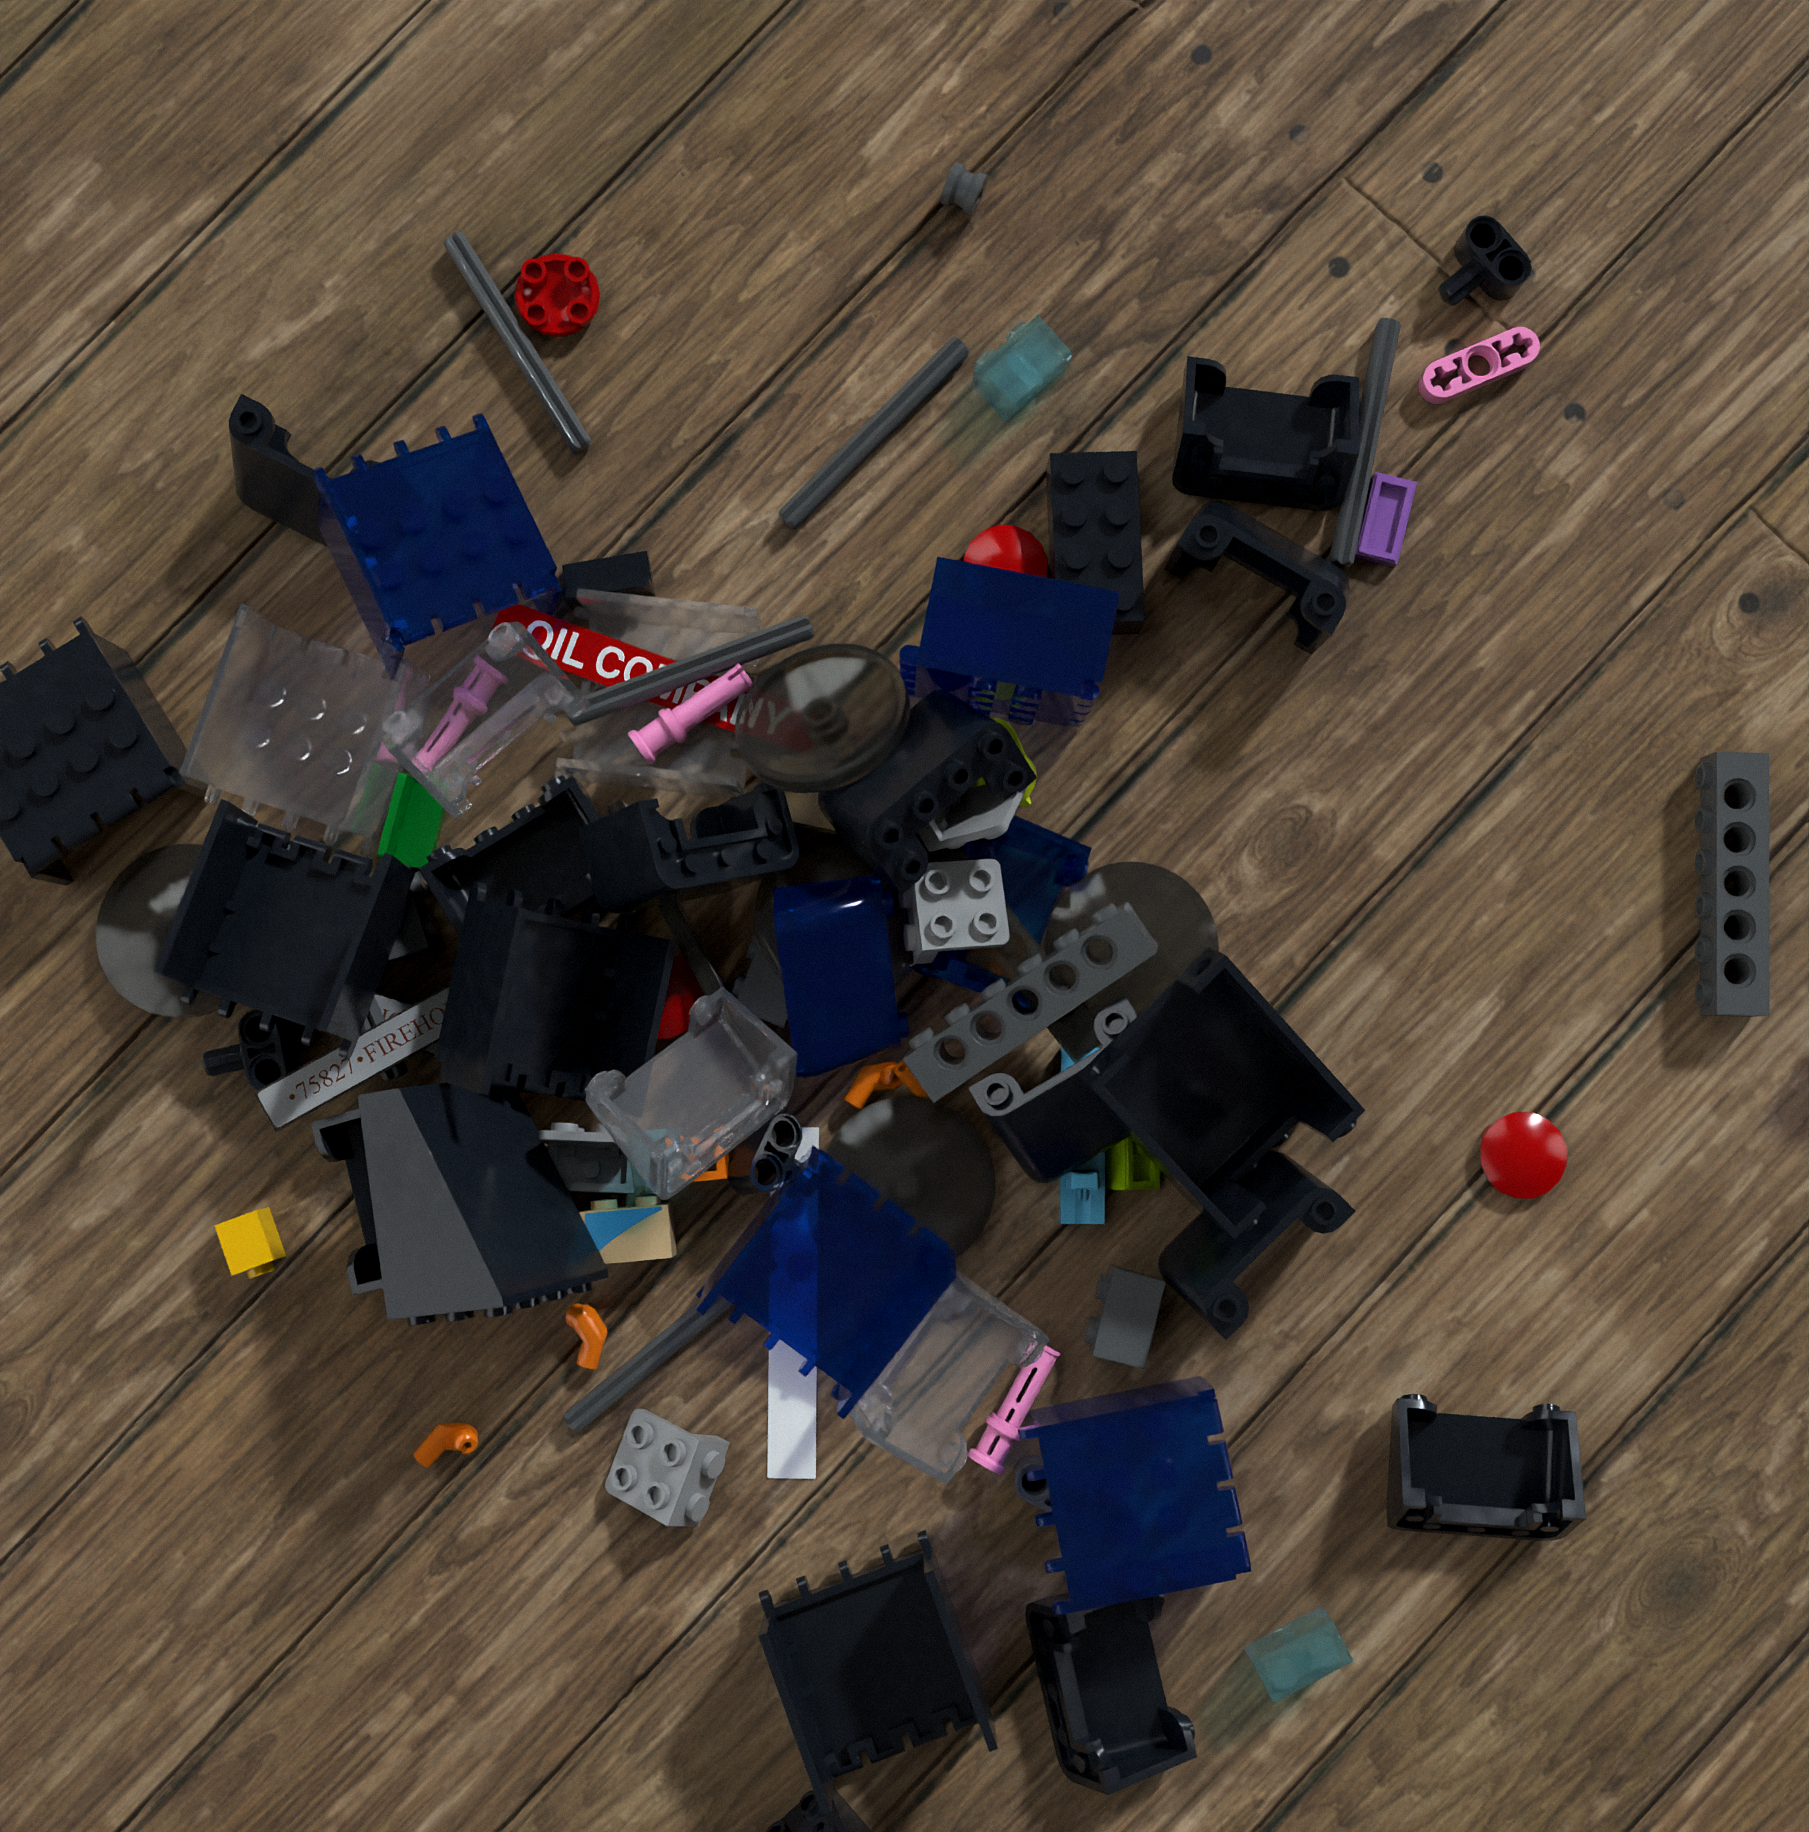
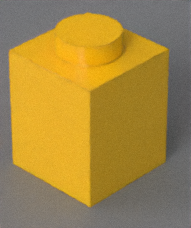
M270 1207L254 1210L214 1225L231 1276L247 1272L249 1279L275 1270L273 1261L286 1257Z

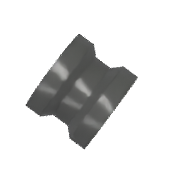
M955 162L945 182L940 203L948 207L953 204L962 207L964 214L972 217L984 194L988 175L982 172L973 174L966 170L964 164Z

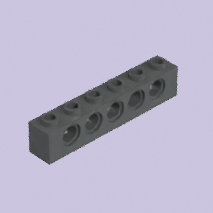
M1714 752L1700 758V763L1695 771V784L1700 789V806L1695 814V827L1700 832V850L1697 851L1695 857V870L1697 875L1700 876V893H1698L1695 900V914L1700 919V936L1695 943V957L1697 962H1700V980L1697 981L1695 986V1001L1700 1006V1016H1770L1769 753ZM1726 788L1730 789L1736 796V806L1734 809L1725 803L1724 792ZM1727 831L1736 839L1734 852L1728 850L1724 844V835ZM1727 874L1736 882V891L1733 896L1724 888V879ZM1727 918H1730L1736 925V935L1733 939H1730L1724 931V923ZM1728 961L1736 968V978L1732 983L1724 975V966Z
M1113 902L1106 905L1090 917L1094 923L1092 926L1080 934L1076 928L1071 929L1053 943L1056 950L1043 959L1039 953L1033 955L1016 968L1020 975L1006 984L1002 978L998 979L980 993L983 998L982 1001L971 1008L966 1003H963L944 1017V1020L947 1022L944 1027L935 1033L929 1027L908 1042L911 1049L902 1060L933 1103L1156 954L1158 944L1128 902H1125L1118 908H1116ZM1095 939H1104L1111 944L1113 955L1107 959L1096 958L1089 949V943ZM1059 964L1070 966L1075 972L1076 980L1070 984L1058 982L1053 976V967ZM1023 989L1034 992L1038 998L1039 1005L1032 1009L1022 1007L1016 999V992ZM986 1014L994 1015L1000 1020L1002 1030L998 1033L987 1032L981 1026L980 1017ZM948 1039L958 1040L965 1048V1055L962 1057L951 1056L946 1051L944 1042Z

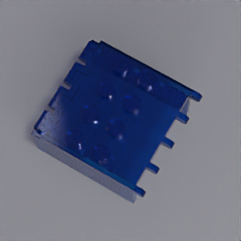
M482 413L472 416L475 431L451 438L446 426L435 428L439 443L413 452H409L404 440L396 441L393 443L397 457L367 467L361 454L352 456L351 461L355 471L328 480L322 467L312 470L315 482L320 490L317 525L391 680L400 676L405 651L404 646L435 635L431 620L436 619L441 631L445 632L477 620L473 604H478L484 616L519 604L518 596L514 590L516 588H519L525 601L533 600L538 611L553 616L562 593V588L555 575L557 566Z
M937 557L920 647L905 645L899 653L900 691L907 696L924 698L929 693L942 689L952 693L989 717L991 712L1008 715L1007 721L1019 725L1031 726L1033 725V720L1061 726L1080 727L1085 723L1100 694V688L1096 683L1102 684L1120 592Z
M812 1145L805 1156L802 1155L785 1177L780 1187L771 1195L697 1291L695 1296L700 1300L696 1310L704 1315L719 1295L736 1306L727 1318L730 1322L736 1324L745 1313L771 1332L763 1343L765 1348L772 1350L777 1342L781 1340L806 1358L798 1370L803 1376L806 1377L816 1366L837 1381L830 1392V1396L838 1400L837 1415L845 1419L957 1277L955 1251L947 1247L948 1244L923 1225L913 1237L910 1236L908 1232L914 1226L916 1220L889 1199H886L878 1210L874 1209L872 1206L878 1200L881 1193L853 1172L849 1174L842 1184L838 1182L837 1179L845 1169V1166L821 1148L817 1149Z
M1202 1376L1032 1409L1030 1414L1034 1425L1018 1429L1019 1439L1021 1440L1038 1437L1043 1466L1027 1469L1026 1474L1028 1481L1046 1478L1052 1511L1036 1515L1035 1520L1037 1527L1055 1525L1061 1552L1060 1558L1044 1562L1046 1573L1065 1572L1063 1580L1069 1599L1056 1601L1052 1604L1055 1615L1236 1580V1574L1251 1572V1561L1245 1532L1227 1533L1226 1528L1242 1525L1243 1522L1236 1487L1233 1485L1217 1487V1482L1232 1479L1233 1473L1226 1440L1208 1442L1207 1436L1223 1433L1224 1429L1218 1400L1213 1399L1216 1398L1215 1390Z

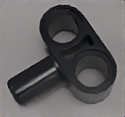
M1487 215L1478 216L1469 222L1454 247L1455 257L1462 267L1439 286L1438 291L1441 299L1451 306L1458 304L1478 286L1486 295L1494 300H1508L1515 295L1530 276L1532 270L1531 260L1495 218ZM1471 237L1481 238L1485 242L1486 248L1474 245ZM1503 268L1511 272L1514 280L1504 279L1499 273V269Z
M259 1010L247 1012L238 1024L240 1044L213 1049L203 1053L202 1065L206 1074L213 1077L245 1069L249 1084L254 1089L262 1091L273 1085L265 1076L266 1066L271 1061H275L280 1067V1077L277 1082L298 1071V1064L288 1020L278 1017L270 1037L262 1041L257 1035V1025L261 1021L264 1012Z
M777 1114L761 1117L752 1121L748 1126L728 1170V1181L737 1193L750 1195L773 1192L780 1187L782 1182L806 1197L811 1196L820 1186L818 1173L795 1159L803 1135L801 1125L794 1116L790 1114ZM772 1129L776 1133V1142H774L772 1137ZM755 1166L758 1170V1181L754 1177Z

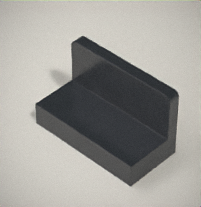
M647 551L562 565L566 590L562 591L563 598L571 610L656 596Z

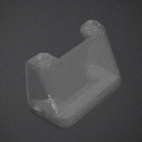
M504 622L497 625L490 632L488 639L406 708L391 714L383 724L381 738L387 750L456 820L472 806L466 798V792L471 783L477 787L483 782L476 773L480 768L542 716L549 724L557 719L553 713L558 711H566L575 719L591 704L523 624L519 622Z
M723 986L710 996H702L693 1004L689 1012L691 1017L687 1033L627 1078L619 1070L602 1071L589 1082L586 1088V1103L647 1186L662 1200L676 1195L775 1116L785 1106L793 1092L798 1053Z
M945 1262L937 1263L927 1272L849 1383L844 1395V1407L867 1441L947 1485L954 1474L964 1466L968 1457L967 1442L960 1431L1008 1363L1011 1362L1019 1368L1035 1363L1041 1357L1044 1347L1050 1338L1042 1329Z

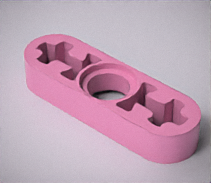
M1515 327L1434 361L1419 378V392L1426 401L1433 404H1442L1528 367L1537 357L1540 350L1539 339L1532 330L1526 327ZM1513 343L1517 346L1524 344L1527 350L1522 354V358L1519 353H1513L1501 361L1500 354L1506 352ZM1474 355L1486 358L1490 365L1489 373L1484 376L1473 374L1468 368V359ZM1457 369L1459 377L1452 379L1444 388L1445 391H1443L1441 386H1432L1431 381L1436 376L1435 373L1441 379L1452 375Z

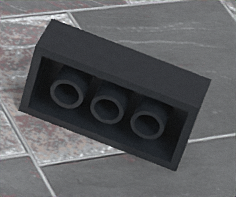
M1137 451L1050 453L1046 467L1053 637L1139 634L1145 622Z

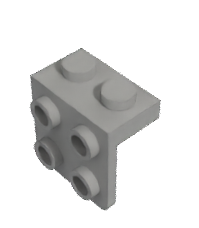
M987 784L967 789L924 826L918 834L929 852L943 848L956 849L966 842L981 838H997L1009 828V824L1026 788L1020 793H1014L1009 798L996 795L989 789Z
M995 859L928 863L926 872L920 880L904 894L899 893L901 908H907L909 924L904 925L906 951L913 952L914 964L932 963L939 951L1002 947L1009 940L1010 935L1001 868L999 862Z
M551 1123V1131H539V1140L549 1145L548 1152L568 1192L636 1194L639 1141L628 1134V1130H623V1126L600 1124L596 1125V1132H585V1129L578 1128V1124Z
M635 1409L630 1416L605 1483L606 1490L611 1495L666 1526L699 1527L702 1518L708 1511L709 1498L716 1479L724 1468L725 1455L730 1442L716 1435L691 1434L646 1409Z

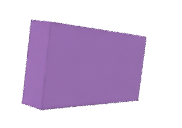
M1378 472L1373 474L1366 499L1355 558L1393 568L1398 564L1417 482Z

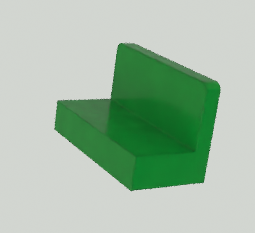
M399 772L377 851V857L382 859L384 853L396 857L403 864L417 869L429 863L426 857L437 849L452 788L416 779L408 774Z

